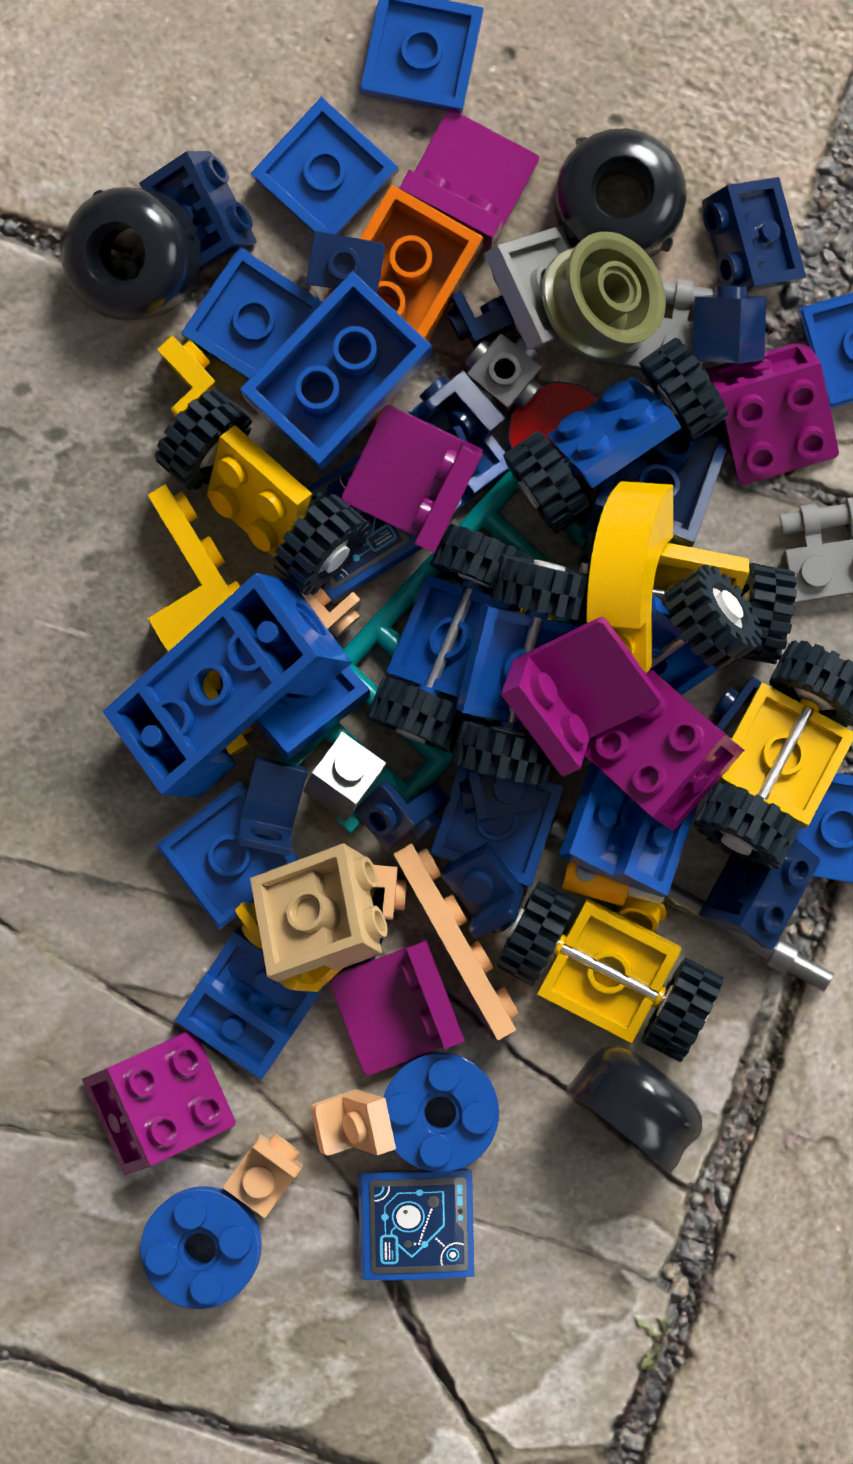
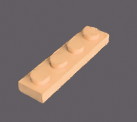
M410 844L394 853L396 860L497 1040L516 1031L511 1019L520 1015L506 988L503 987L495 991L485 973L494 967L479 940L469 945L459 926L468 921L453 894L443 899L433 880L442 876L428 849L425 848L417 853L413 844Z

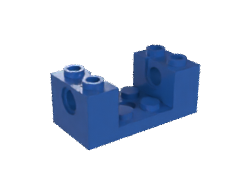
M255 573L102 712L161 795L201 797L237 765L225 747L286 693L314 697L347 668L352 661L301 592L289 580ZM216 670L223 679V689L217 698L210 700L204 693L203 683L205 677L211 671Z

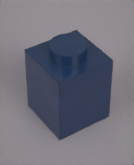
M715 285L714 295L695 296L693 355L697 360L737 364L764 360L767 297L747 296V286Z

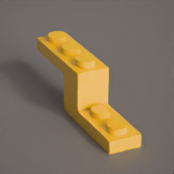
M164 484L149 493L148 496L202 586L148 618L167 652H169L232 595L240 585L237 580L229 585L224 581L217 567L226 562L210 536L200 541L190 522L199 517L183 491L173 496L170 489ZM216 670L211 671L205 677L203 683L204 693L210 700L217 698L220 695L217 690L222 688L220 683L221 676ZM251 726L225 747L229 755L235 756L251 746L245 737L247 733L253 730Z

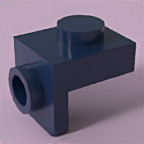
M385 781L377 786L355 808V813L383 848L388 851L410 835L417 842L431 832L441 822L435 814L451 799L437 783L407 804L388 781Z

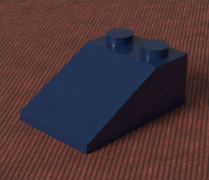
M643 384L652 394H654V390L650 386ZM724 420L693 441L686 437L681 429L677 430L601 482L591 506L592 510L589 511L580 537L587 539V535L590 532H597L607 499L621 481L673 485V537L668 543L693 547L729 445Z

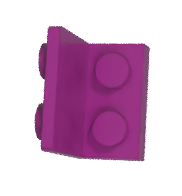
M450 109L444 115L415 171L408 170L399 189L484 237L483 246L492 249L537 167L539 156Z
M806 340L765 351L764 360L740 364L725 363L705 369L710 377L709 380L716 386L719 392L718 395L723 399L729 414L724 419L736 478L741 485L838 457L839 448L822 365Z
M388 404L383 408L341 498L347 504L417 537L415 544L435 553L477 467L483 449Z
M598 617L514 659L501 693L502 697L562 777L581 768L590 738L659 706L661 701L659 691L604 617Z
M649 670L646 675L661 694L659 706L590 738L585 756L650 816L674 831L745 750L708 720L658 674Z
M427 940L338 973L329 981L361 1067L366 1075H372L444 1047V1049L465 1042Z
M186 1031L82 1079L124 1175L151 1167L236 1124L199 1038L190 1031Z

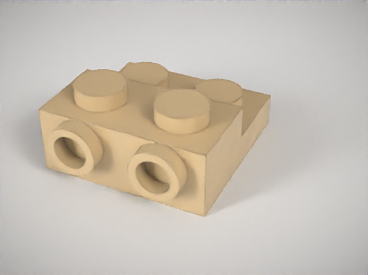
M340 844L250 878L267 977L280 982L324 965L335 971L382 954L380 938L387 936V923L382 911L377 906H373L370 889L378 885L377 873L368 857H363L362 854L346 844Z

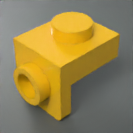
M172 335L157 349L161 358L191 389L170 409L174 417L180 411L185 413L188 410V404L195 399L198 402L201 394L205 392L210 394L212 390H219L216 381L205 370L211 362L191 340H188L182 346Z

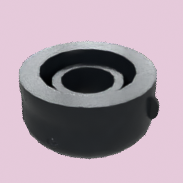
M629 128L608 129L595 133L590 137L577 138L575 141L576 147L567 155L559 170L554 194L556 219L558 225H562L571 246L575 248L582 239L593 233L614 232L634 241L650 258L662 250L669 252L673 245L672 238L683 218L687 201L686 180L682 167L672 151L653 136ZM618 174L632 177L640 183L644 191L645 205L639 213L630 218L620 219L607 215L601 210L596 201L595 191L602 180L611 175Z
M117 187L104 191L97 190L93 193L92 197L84 201L76 210L64 231L61 246L62 266L66 280L70 285L69 288L88 308L104 317L116 320H144L164 315L180 305L190 293L198 277L201 263V246L197 234V226L194 225L188 213L174 199L159 191L131 187ZM130 228L137 231L143 240L146 253L144 266L135 279H127L119 274L113 266L111 259L112 244L117 235Z
M610 1046L601 1048L592 1055L565 1089L594 1115L670 1174L679 1164L685 1150L699 1138L702 1131V1115L696 1102L659 1069L638 1054L624 1047Z

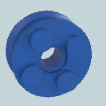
M431 1053L417 1057L404 1065L396 1073L384 1094L396 1147L394 1150L405 1161L420 1169L432 1172H449L463 1168L477 1160L487 1150L495 1136L499 1121V1104L495 1089L482 1069L462 1056L451 1053ZM446 1097L453 1102L456 1108V1117L452 1123L444 1127H438L427 1120L425 1107L431 1099Z
M191 1187L171 1196L150 1216L141 1238V1262L152 1286L167 1300L186 1308H212L234 1298L250 1281L260 1261L262 1238L254 1214L246 1204L226 1190L216 1187ZM204 1233L213 1239L216 1250L212 1259L201 1261L190 1254L188 1240L191 1235Z

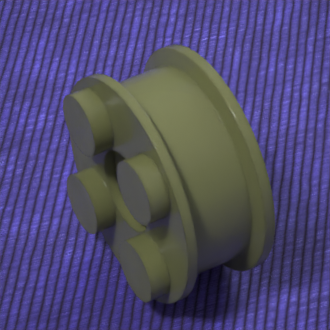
M614 232L593 233L582 239L575 248L568 249L557 255L548 265L541 283L545 312L555 332L571 352L588 358L606 360L619 356L629 349L631 345L638 344L651 337L660 327L664 317L666 306L665 290L655 264L638 244Z

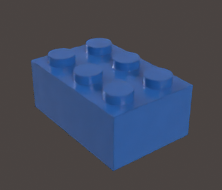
M352 271L245 383L240 391L243 398L322 472L432 356V345Z

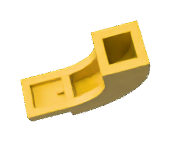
M621 481L607 499L595 536L588 581L587 623L598 617L606 618L640 667L647 673L652 667L651 614L654 578L661 552L673 537V485Z

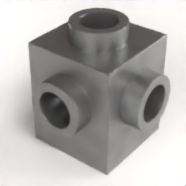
M500 334L492 344L484 339L466 361V364L471 368L467 376L495 408L506 417L516 405L523 410L542 388V385L537 381L542 367L535 362L539 358V354L534 349L528 351L524 340L518 336H515L510 341L503 334ZM505 361L514 368L515 373L508 379L499 378L494 372V368L498 363Z

